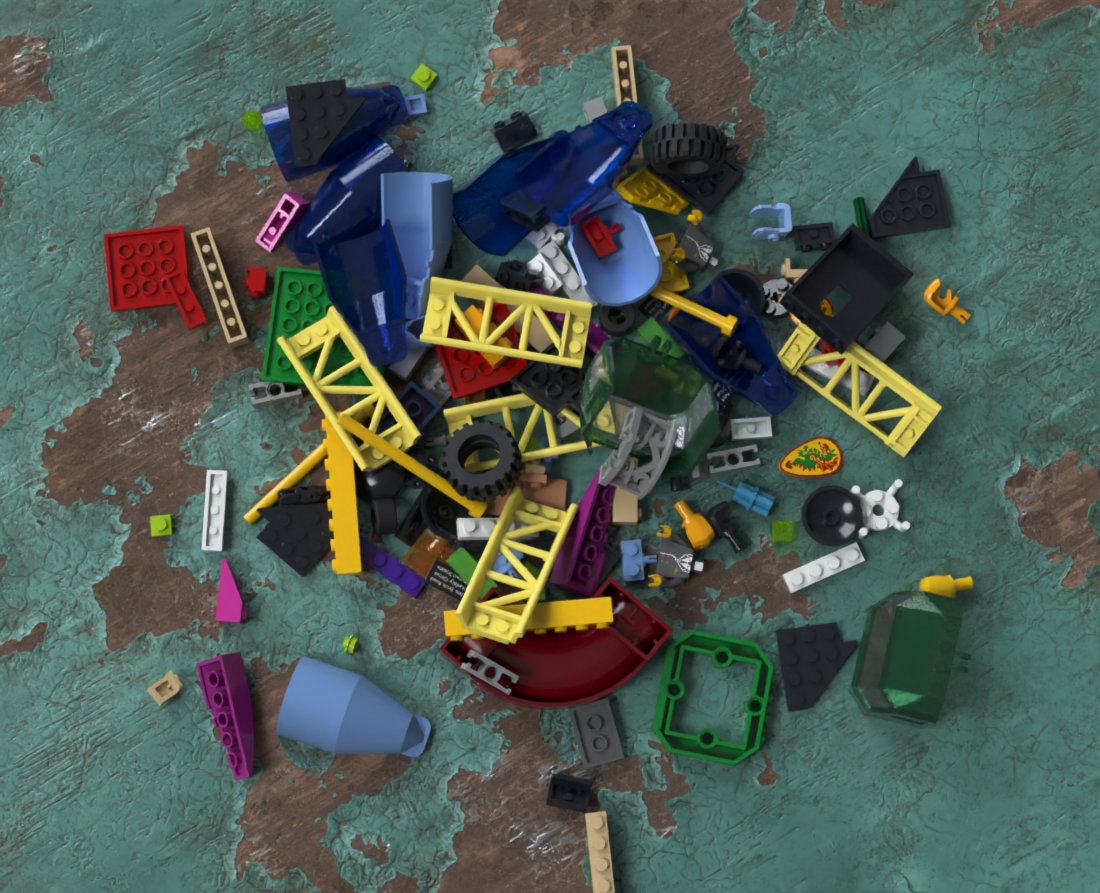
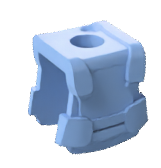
M777 203L775 206L762 204L750 211V217H753V219L778 217L779 228L764 227L756 229L752 233V239L778 241L784 239L792 230L790 206L786 203Z

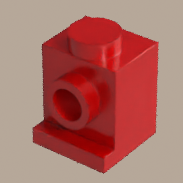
M247 267V273L250 277L246 278V289L249 291V297L259 299L261 296H267L269 279L267 268Z

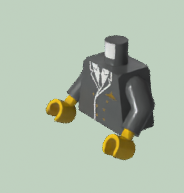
M692 210L693 215H688L687 217L691 224L681 230L668 261L677 264L681 272H697L704 266L712 270L718 263V259L710 255L714 245L703 230L701 224L702 211Z
M660 525L664 529V533H657V536L666 539H662L656 572L648 576L653 578L654 583H650L648 586L670 589L688 580L690 571L701 574L704 562L692 560L694 550L691 549L690 544L679 534L673 532L669 526Z

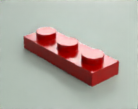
M182 268L164 276L189 331L208 323Z

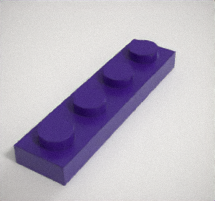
M360 535L361 561L416 599L426 585L425 579Z

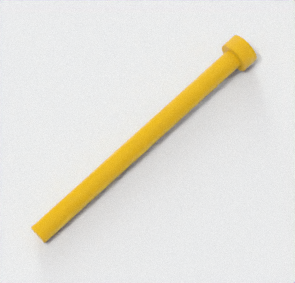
M658 285L649 293V295L722 328L721 333L729 337L733 335L737 328L738 318L732 315H728V317L722 316Z
M371 404L351 416V418L361 424L368 417L372 419L376 408ZM323 443L243 516L250 525L254 524L262 516L256 511L258 508L272 507L279 500L277 491L292 488L328 455V451H324Z
M345 413L338 419L337 424L469 509L468 514L473 518H480L485 512L488 502H478L477 499L471 501L467 500L466 496H460L447 480Z

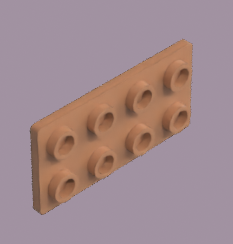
M521 473L519 480H514L515 486L520 487L525 500L565 511L566 480L547 479V475ZM508 488L506 490L507 494L503 497L501 495L496 496V500L490 501L489 498L485 499L488 502V506L484 515L500 516L511 490Z

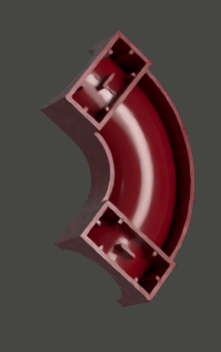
M609 577L592 597H611L613 624H609V628L597 629L596 626H588V630L576 631V627L567 628L566 632H555V629L546 630L547 633L534 634V631H527L526 635H523L522 638L518 637L516 644L511 642L505 644L486 637L484 639L472 640L471 636L463 637L462 641H450V638H448L439 648V651L443 657L470 680L497 698L527 708L562 710L601 700L621 689L648 664L674 630L613 578ZM492 586L479 603L505 595ZM512 602V603L505 604V605H502V606H509V605H515V604ZM470 649L519 676L517 682L513 683L512 679L508 678L509 675L502 673L497 681L501 686H504V684L508 685V688L512 690L509 695L460 668L463 662L466 664L469 662L472 664L470 668L477 671L482 664V661L477 657L469 658L467 656ZM489 667L486 670V676L490 677L493 675L494 669Z

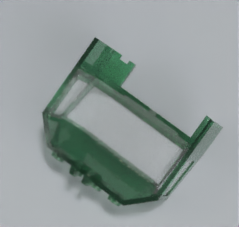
M657 335L651 341L650 347L622 336L607 340L603 343L587 368L579 418L581 435L587 445L589 455L593 452L592 442L612 450H618L622 442L619 437L624 425L625 415L637 406L642 408L643 412L670 423L678 424V439L673 445L667 464L661 474L662 482L671 481L672 477L682 475V477L691 475L721 432L712 382L692 363L668 355L673 343L668 339L663 344L661 351L657 350L661 343V337ZM641 420V423L648 428L649 423ZM655 426L651 435L653 436L654 432L660 431L659 440H662L664 429ZM636 436L634 443L641 441L639 436ZM648 442L642 448L631 450L629 453L631 457L648 463L652 461V452Z

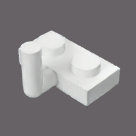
M552 208L545 213V215L550 217L551 222L539 232L530 230L525 236V239L538 250L545 246L550 239L554 240L559 246L564 244V234L561 232L556 233L566 223V220Z

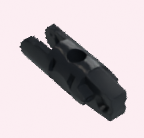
M326 486L293 487L277 491V497L283 506L316 504L330 499V491H327Z

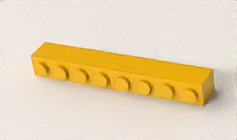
M325 415V419H322V431H326L327 439H323L324 451H328V459L324 460L325 471H329L330 479H326L327 491H331V499H327L328 511H332L333 519H329V529L334 531V539H330L331 552L335 551L336 558L332 560L333 572H337L338 577L362 575L354 458Z
M611 597L537 603L524 635H526L527 631H534V634L547 633L546 630L555 629V632H566L567 628L576 627V631L588 630V626H596L597 629L609 628V624H613ZM526 604L498 606L495 608L521 616ZM457 610L444 611L446 638H450V641H462L463 637L471 636L472 640L484 639L483 636L470 633L469 629L462 627L460 619L455 616Z

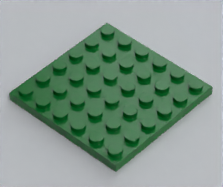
M277 267L261 378L262 382L306 386L277 342V339L281 336L289 339L325 318L329 308L333 305H336L384 378L395 296L392 278ZM341 337L333 342L321 379L355 360ZM323 347L302 359L312 376L314 375ZM357 367L327 386L373 385L362 368Z

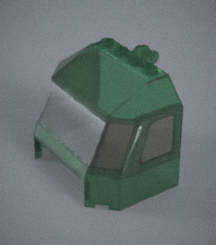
M926 591L893 592L866 609L868 612L851 686L847 690L854 698L863 715L925 729L937 722L944 703L951 670L968 673V667L952 664L954 657L962 660L971 659L970 654L955 651L962 622L963 601Z

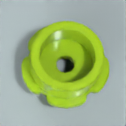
M353 634L345 638L342 648L345 649L346 654H354L356 652L359 639L354 637Z

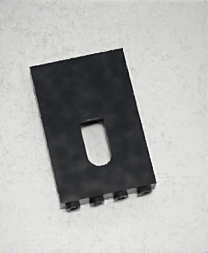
M852 223L785 293L779 303L798 318L801 323L810 328L818 337L828 343L832 349L842 355L904 288L914 273ZM839 285L853 298L836 316H828L822 312L821 302Z

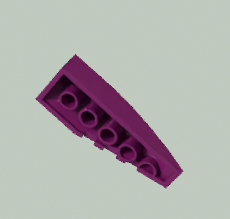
M538 287L531 288L529 291L530 293L554 296ZM543 310L545 315L563 331L565 314ZM590 320L585 353L602 369L618 353L619 344L612 336L608 338L598 323L594 324Z
M600 469L578 505V510L559 551L549 581L550 584L562 590L592 598L595 594L606 558V553H603L604 543L608 542L606 527L607 522H610L609 504L613 501L614 486L598 484Z
M241 652L224 654L196 663L207 710L211 709L214 727L219 728L222 736L219 739L222 746L227 748L228 754L226 757L236 781L252 777L254 760L253 712Z

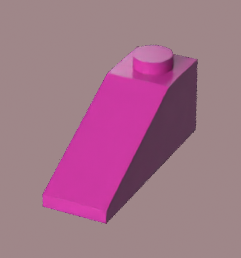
M295 191L285 193L255 241L271 253L300 220L310 203Z
M222 559L216 621L218 623L243 625V620L247 619V607H244L245 604L229 562Z

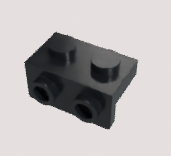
M524 111L512 113L509 119L493 124V128L489 130L494 135L503 153L538 134L528 113Z
M832 222L792 227L795 251H801V253L812 252V249L826 251L836 241Z
M518 260L502 262L495 277V281L507 289L529 292L531 288L541 287L545 280L538 276L536 271L524 267L523 263Z
M552 774L546 805L587 813L593 782L585 778L567 777L565 774Z

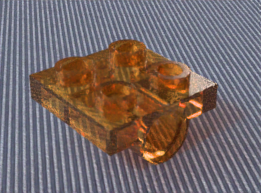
M426 529L401 561L423 579H426L436 559L450 566L446 560L455 551L444 540Z

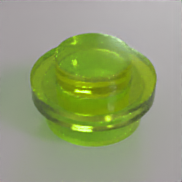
M248 111L242 117V124L247 130H256L261 125V116L255 111Z

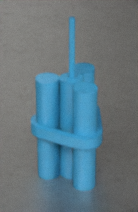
M717 480L718 483L736 491L731 501L746 507L748 511L751 509L767 517L775 500L774 496L759 490L760 487H753L740 481L736 489Z

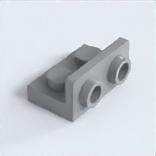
M438 362L433 368L434 372L420 382V388L442 406L452 394L442 364Z

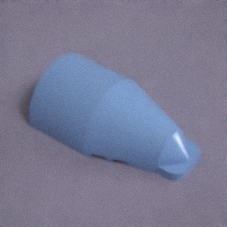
M434 172L381 174L383 240L387 239L389 252H386L387 259L391 258L393 267L390 273L395 291L396 310L401 317L414 320L426 315L431 277L441 278L453 242V178L447 174Z
M596 175L573 184L569 188V195L571 197V227H569L570 241H568V247L585 291L593 301L605 306L631 304L647 296L658 285L663 268L661 256L644 216L641 213L638 214L632 205L627 204L608 185L606 178L602 175ZM596 216L599 217L602 224L607 228L617 223L621 227V231L612 235V241L617 251L601 260L596 256L580 228V224Z
M306 656L301 657L291 677L276 727L277 735L333 754H402L412 758L423 754L431 732V724L426 718L413 714L363 675Z

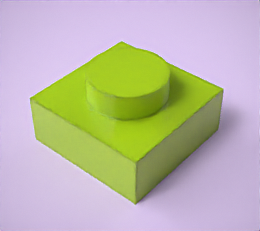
M421 64L410 78V81L427 92L438 78V74Z
M171 514L150 516L151 536L153 538L173 536Z

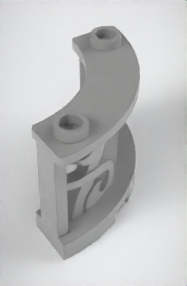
M635 406L625 415L624 425L619 437L622 442L618 450L614 449L609 458L600 467L598 484L603 486L610 484L637 495L638 499H643L647 494L649 495L662 474L673 445L678 439V424L670 423L643 412L642 408ZM641 420L649 423L648 428L641 423ZM655 426L664 429L662 440H659L660 431L654 432L653 436L651 435ZM636 436H639L641 440L638 443H634ZM648 442L652 452V461L644 466L634 468L635 463L629 455L630 451L640 449ZM629 461V466H623L624 462ZM631 476H633V480H634L636 483H634V482H632V481H629V479L631 478Z

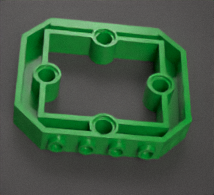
M691 630L669 645L666 651L652 724L653 732L669 754L734 766L759 749V745L763 746L765 734L762 733L763 725H767L769 713H765L766 706L771 704L772 693H769L770 685H774L776 677L772 664L755 642ZM684 652L711 657L713 666L718 669L727 668L732 661L755 666L750 698L744 704L746 720L741 745L718 741L717 733L710 728L702 729L697 736L669 731L674 701L680 700L685 692L683 683L679 681ZM724 653L727 656V662L719 663L717 661V654ZM671 685H676L680 693L673 696L669 693L668 688ZM752 701H756L760 704V710L758 712H754L750 709V703ZM703 734H710L712 736L711 744L706 745L702 742L701 737Z

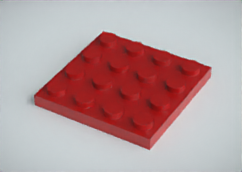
M183 225L104 234L111 312L177 305L164 276L182 268L189 282Z
M496 302L493 304L490 324L493 322L499 327L510 316L507 304ZM456 316L451 317L447 338L469 341L456 327L454 321ZM512 324L501 337L503 339L507 337L513 344L512 349H519L520 342L514 324ZM435 344L453 400L511 382L510 378L527 365L526 359L509 357L494 369L479 351Z

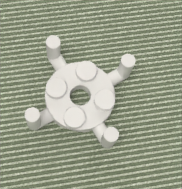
M900 479L895 480L887 492L873 490L865 496L860 493L859 486L852 487L850 492L858 499L863 512V525L857 533L859 539H863L869 530L882 531L893 526L904 533L910 528L909 522L901 523L897 520L899 505L893 496L903 484ZM878 505L883 508L884 513L882 516H876L873 513L874 506Z

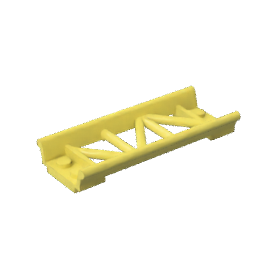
M431 277L429 301L423 332L420 335V342L582 368L592 303ZM455 296L486 301L479 338L455 301ZM494 302L519 306L488 337ZM543 310L565 314L561 339ZM452 311L471 342L447 338ZM533 311L558 349V356L527 351ZM525 312L519 349L492 345Z
M336 305L329 308L325 318L288 339L281 336L277 339L284 353L362 472L377 470L392 461V459L365 441L363 445L358 447L349 431L337 424L338 419L343 413L351 417L378 400L369 430L376 434L386 405L397 421V424L378 436L404 453L416 444L417 439L421 437V433ZM341 337L355 360L321 379L333 342ZM323 347L314 375L312 376L302 359ZM357 367L362 368L373 385L327 386ZM324 394L372 395L337 415Z
M800 323L774 361L862 424L902 457H905L941 410L942 406L856 342H853L842 355L836 351L808 357L821 338L805 324ZM846 358L825 387L800 369L801 366ZM851 364L852 407L832 393V390ZM860 366L880 380L861 407ZM886 386L912 404L909 407L866 414ZM904 416L890 435L871 422Z
M602 377L583 380V410L586 422L567 407L560 412L588 434L589 439L558 445L553 417L543 409L550 447L524 453L542 411V407L524 393L443 410L449 426L450 437L454 436L453 432L457 428L459 430L464 428V424H474L472 419L474 417L502 412L505 429H508L515 438L511 410L535 405L518 444L522 455V462L615 443L613 424ZM476 450L467 458L464 469L468 473L492 469L497 465L500 458L480 462L479 452Z
M518 486L511 490L455 613V616L460 619L462 627L469 629L470 633L505 644H509V642L516 644L518 637H523L578 510L577 504L572 503L567 512L525 500ZM514 519L531 524V526L509 532ZM546 529L557 532L549 552L511 540ZM510 549L542 558L545 561L537 580ZM499 551L526 581L491 571ZM493 579L524 589V591L486 602H477L486 580ZM529 598L521 616L495 608Z

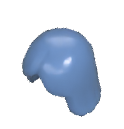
M426 315L410 320L402 325L400 331L401 339L408 348L418 349L435 346V344L420 342V335L423 332Z

